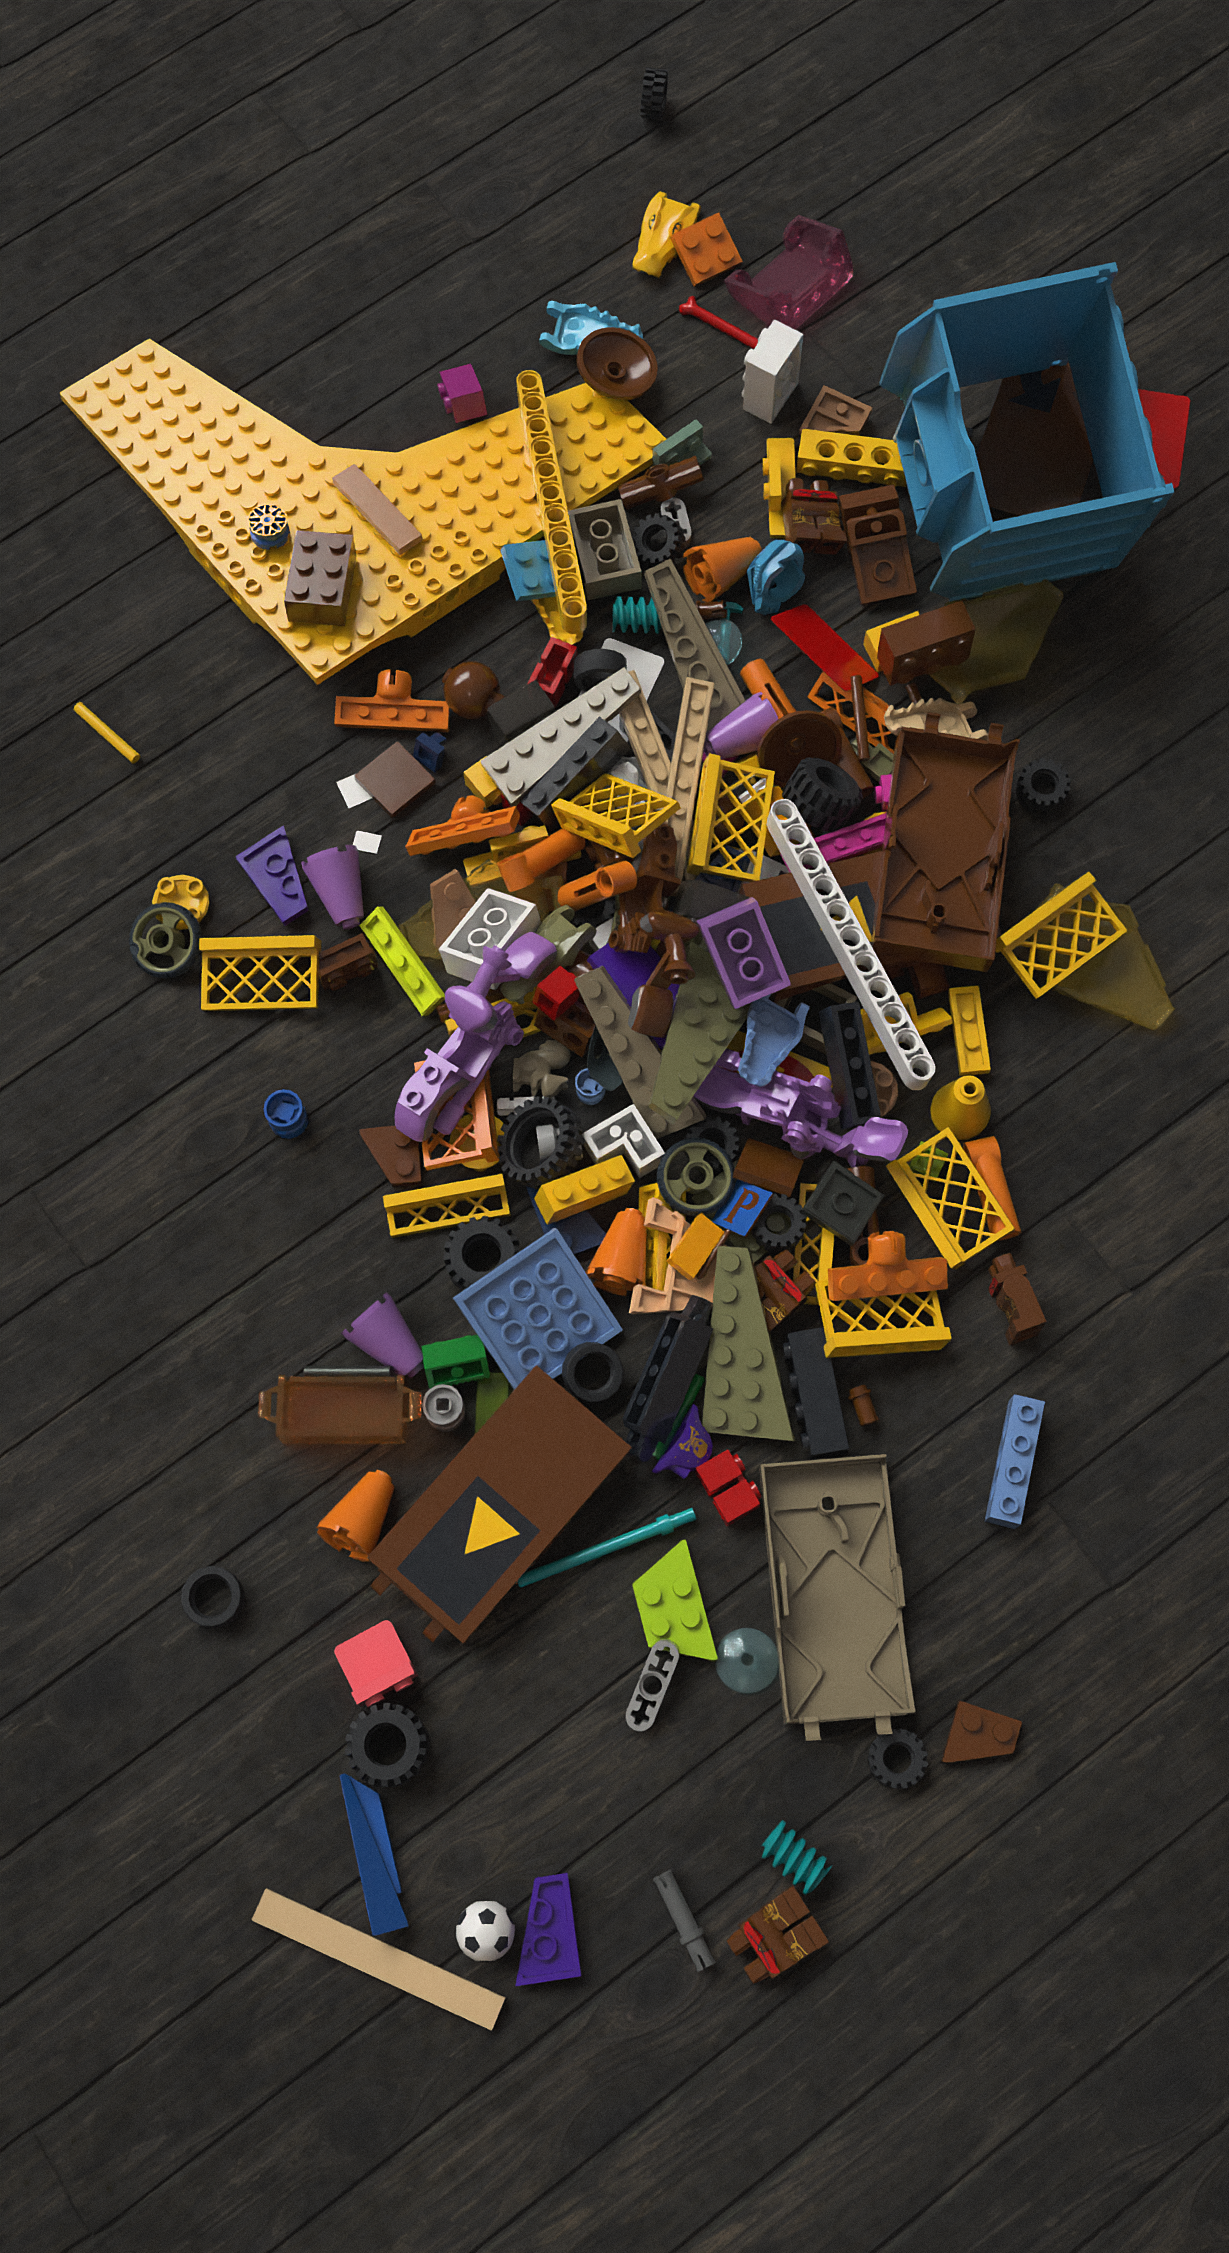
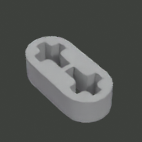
M672 497L662 502L661 515H667L683 529L684 533L682 534L685 536L686 542H682L686 549L691 543V527L686 507L682 500ZM674 508V511L677 512V519H673L669 509ZM664 530L665 537H666V541H667V540H668V534H667V532Z

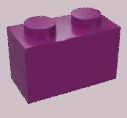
M471 364L439 372L442 382L437 384L439 395L444 402L446 413H452L455 423L487 415L483 391Z

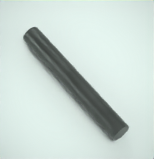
M305 1366L303 1374L305 1378H393L394 1368L393 1366Z

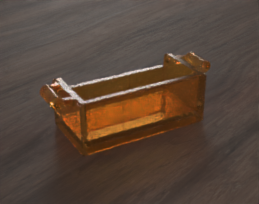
M278 1375V1386L259 1392L258 1418H265L276 1424V1437L283 1444H406L407 1423L413 1419L421 1418L422 1393L409 1389L404 1375H397V1379L396 1377L366 1376L288 1378L286 1375ZM272 1393H277L276 1417H270ZM408 1393H409V1417H407Z

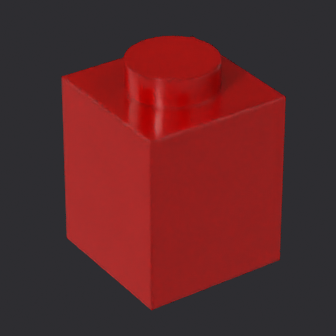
M559 966L536 986L532 1003L555 1021L578 1000L580 992L574 981L576 976L565 970L562 966Z

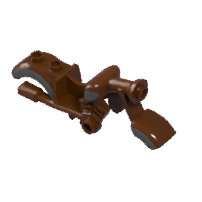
M645 813L635 814L633 817L644 815ZM666 821L638 843L641 852L635 856L632 864L636 871L637 884L633 890L618 894L620 925H618V931L614 930L609 937L610 948L619 953L633 951L647 954L652 939L661 940L655 951L661 960L647 980L646 985L639 986L633 994L631 1011L628 1018V1025L635 1032L659 1038L666 1036L673 1015L674 1000L673 993L668 990L671 983L685 984L696 976L694 969L687 962L684 945L699 934V927L695 922L674 912L667 911L668 897L675 892L681 883L679 878H675L677 841L674 835V828L670 827ZM642 825L632 827V829L636 831ZM613 850L615 863L621 861L632 862L633 858Z

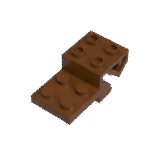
M894 484L839 496L838 503L847 538L846 544L848 554H851L861 606L915 595L917 590L906 538V525L903 512L899 509V498Z

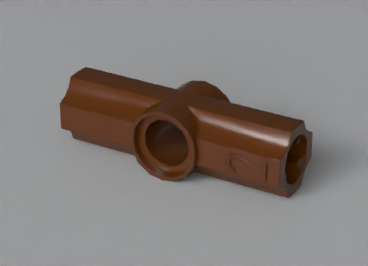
M693 456L670 466L667 464L655 465L648 469L644 476L618 485L623 504L628 510L651 500L657 502L669 500L676 495L677 490L704 481V476L697 457Z

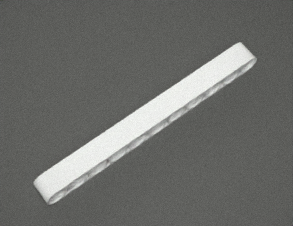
M788 799L775 801L771 806L766 823L771 836L903 1083L911 1090L925 1088L935 1073V1064L796 805ZM776 815H783L788 820H781ZM789 840H797L801 845H794ZM803 864H809L815 870H808L804 868ZM816 889H822L826 891L828 895H821L816 891ZM830 914L838 915L841 921L832 919ZM843 940H851L855 946H848ZM857 965H864L868 968L869 972H862L858 969ZM871 991L880 992L883 998H876L871 994ZM885 1016L894 1018L897 1024L888 1023L885 1020ZM899 1042H905L910 1046L911 1050L902 1049L899 1046ZM913 1068L922 1070L925 1076H917L913 1072Z

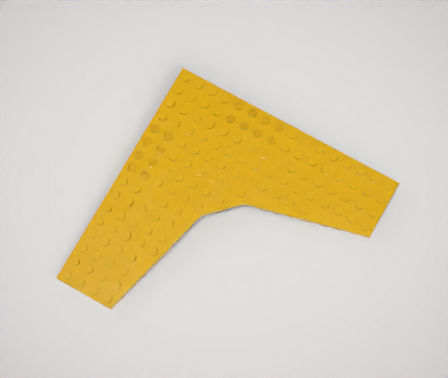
M151 339L144 341L60 392L62 401L166 516L194 558L253 624L258 623L266 629L317 685L385 642L406 635L412 638L500 579L499 576L506 569L500 551L503 545L533 542L544 536L519 408L397 453L324 447L312 442ZM587 383L545 398L568 511L590 506L616 489L618 485L625 483L653 464V448L666 440L628 400H615L605 397L594 391ZM355 463L422 534V541L399 555L333 484L332 477ZM268 503L276 504L285 511L290 531L288 541L279 548L273 546L270 547V550L262 549L254 544L248 525L249 513L255 507ZM297 530L353 535L357 557L345 626L288 622L284 597Z

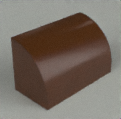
M923 962L906 967L918 999L941 993L951 988L944 967L941 964Z

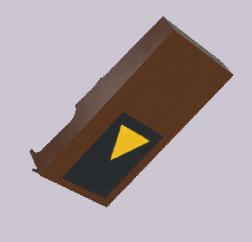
M882 851L828 864L870 944ZM792 873L742 884L737 903L751 897L757 900L791 983L790 986L770 995L772 1002L777 1003L783 999L847 978ZM816 889L819 894L828 895L826 891ZM830 914L832 919L841 921L838 915ZM998 925L997 938L1002 935L1001 930H1000V928H999V925ZM843 940L846 945L855 946L851 940ZM876 954L890 980L905 975L903 970H900L901 968L923 963V961ZM857 965L858 969L862 972H869L868 968L864 965Z
M536 1365L368 1555V1560L380 1572L370 1587L381 1596L387 1587L393 1583L433 1620L422 1634L432 1643L446 1629L465 1645L529 1567L532 1568L565 1530L564 1527L626 1455L631 1452L632 1447Z

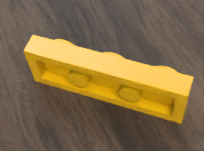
M979 986L949 988L948 996L959 1075L990 1073L991 1067Z

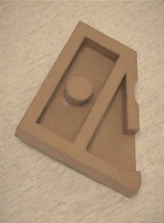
M823 385L799 429V435H801L802 429L860 436L872 414V407Z
M456 869L430 884L431 899L433 900V908L431 909L432 921L434 922L435 936L433 944L438 950L476 903Z

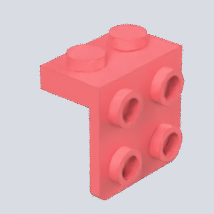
M384 1620L336 1646L334 1650L337 1660L353 1690L351 1694L356 1704L361 1707L366 1704L367 1708H370V1706L380 1703L385 1699L383 1696L385 1693L393 1689L399 1692L413 1684L412 1679L418 1676L393 1624L388 1620Z

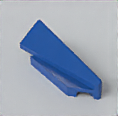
M341 1774L340 1780L372 1935L376 1936L408 1927V1920L397 1895L402 1893V1887L381 1796L350 1775Z

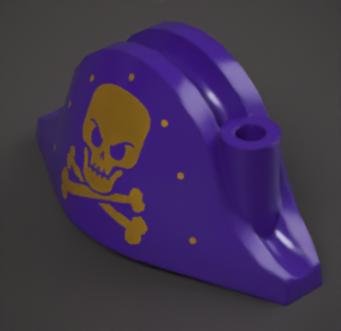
M695 1404L689 1408L671 1444L652 1472L659 1473L664 1470H671L685 1479L689 1472L695 1471L696 1467L707 1462L710 1458L712 1440L701 1424L698 1408Z

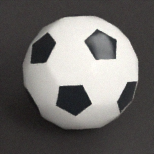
M482 1900L471 1904L460 1915L456 1926V1938L461 1950L478 1962L486 1963L499 1959L511 1948L514 1939L515 1924L507 1909L495 1901Z

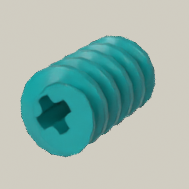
M617 596L615 604H613L612 632H615L617 624H619L622 633L626 632L628 625H631L633 633H637L640 625H642L645 633L649 632L651 625L654 626L657 634L660 633L662 626L652 597L648 605H646L644 597L639 598L637 605H635L633 597H628L626 605H624L621 596Z
M782 1820L761 1845L765 1847L762 1858L766 1859L774 1855L772 1867L776 1868L784 1864L785 1867L782 1875L786 1877L791 1873H795L792 1884L796 1886L804 1881L806 1884L803 1894L807 1895L817 1887L833 1865L824 1869L827 1859L824 1856L814 1860L816 1853L814 1847L803 1851L806 1840L801 1838L793 1842L796 1831L791 1829L783 1833L786 1822Z

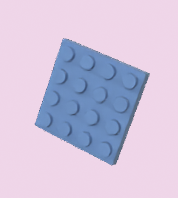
M556 1228L550 1230L453 1297L514 1390L536 1365L554 1379L562 1373V1364L567 1354L575 1346L585 1342L604 1344L623 1330Z

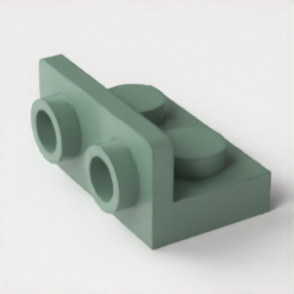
M697 419L653 448L652 467L658 464L670 466L693 456L697 457L701 465L711 458V451L703 443V426Z

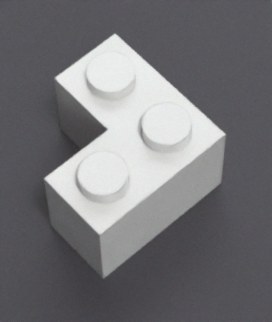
M634 1104L582 1134L584 1138L583 1146L595 1165L624 1154L639 1178L658 1168L660 1160L665 1154Z

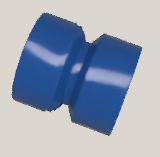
M283 1089L275 1091L268 1096L263 1109L265 1117L274 1133L281 1138L287 1139L295 1138L302 1134L308 1124V1115L298 1095L290 1090Z

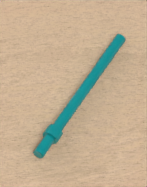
M693 1508L671 1516L665 1514L657 1517L656 1522L527 1571L518 1580L519 1587L527 1586L660 1533L662 1536L674 1532L673 1528L696 1520Z

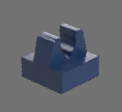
M438 732L430 737L425 733H421L415 740L413 757L433 772H436L442 767L445 751L442 744L447 741V738Z

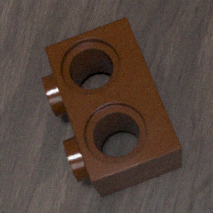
M576 1001L555 1021L538 1009L534 1026L583 1058L589 1051L595 1023L588 1008Z

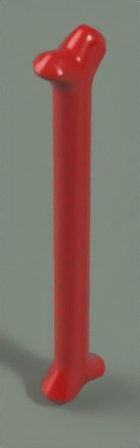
M695 296L689 297L687 303L679 305L681 315H693L753 349L757 346L758 338L697 305Z

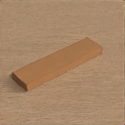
M355 463L332 477L333 484L399 555L422 541V534Z

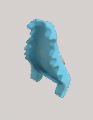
M549 301L546 311L549 315L557 318L554 335L542 333L539 344L559 354L577 355L583 339L597 329L607 327L621 328L638 335L642 339L643 334L639 324L630 326L624 322L621 323L617 316H611L608 311L601 313L596 306L591 308L587 304L567 305L556 301Z

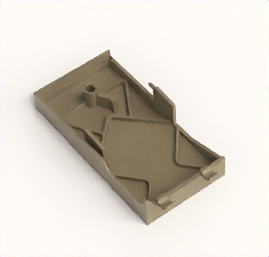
M886 1454L761 1464L759 1472L784 1725L804 1724L806 1741L821 1740L819 1722L875 1718L878 1735L893 1734L890 1716L913 1714L916 1710L905 1645L901 1610L905 1606L900 1556L896 1553Z

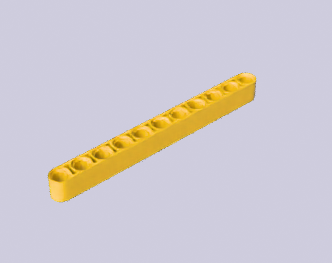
M525 370L517 376L518 404L561 625L567 633L579 634L587 627V605L540 374L536 371Z

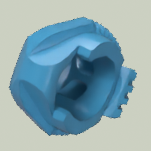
M774 540L750 564L747 569L752 604L755 605L756 613L763 615L777 613L781 602L788 600L802 587L805 580V574L802 571L804 555L798 544L786 540Z

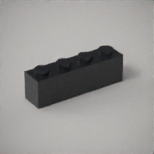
M599 716L520 802L539 823L545 825L552 833L559 825V822L551 804L559 798L568 802L604 773H608L629 751L630 746L617 729Z
M859 1002L833 1005L819 1011L835 1101L841 1107L838 1114L841 1130L859 1125L864 1126L872 1117L881 1118Z
M824 1327L788 1333L787 1343H782V1350L785 1362H791L793 1373H788V1380L791 1392H797L799 1403L794 1404L797 1422H803L805 1433L800 1434L803 1453L809 1452L810 1460L847 1454L849 1446L831 1358H826L824 1345L827 1343Z

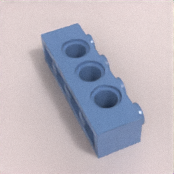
M1015 1394L1008 1401L984 1522L1013 1529L1021 1525L1045 1404L1044 1401Z

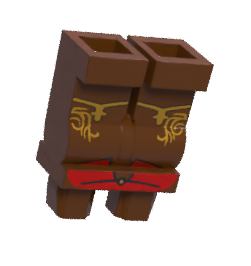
M792 478L786 485V496L781 501L785 540L796 544L800 540L804 541V544H798L803 553H810L813 550V553L836 555L847 541L846 533L840 527L839 506L836 502L838 495L837 492L830 491L827 481H814L810 486V490L804 488V481L800 478ZM825 542L830 543L829 546H823Z
M788 1249L780 1252L774 1258L769 1255L762 1263L755 1267L761 1301H763L762 1305H764L765 1318L770 1335L801 1305L809 1300L807 1295L817 1283L806 1270L794 1281L786 1274L798 1263Z
M1011 1253L994 1258L992 1261L993 1265L988 1269L992 1278L988 1290L991 1297L996 1296V1304L1001 1311L1005 1312L1010 1324L1005 1333L1009 1346L1038 1336L1047 1321L1030 1282L1026 1278L1027 1271L1025 1266L1016 1267Z
M789 1886L747 1919L737 1925L739 1929L726 1940L735 1956H738L751 1946L758 1957L743 1967L753 1984L766 1979L768 1976L773 1979L813 1951L829 1943L812 1915L807 1916L786 1932L782 1931L810 1912L794 1886Z

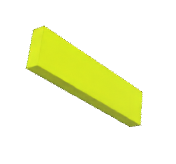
M377 907L359 926L420 1014L428 1016L445 999V994L384 907Z

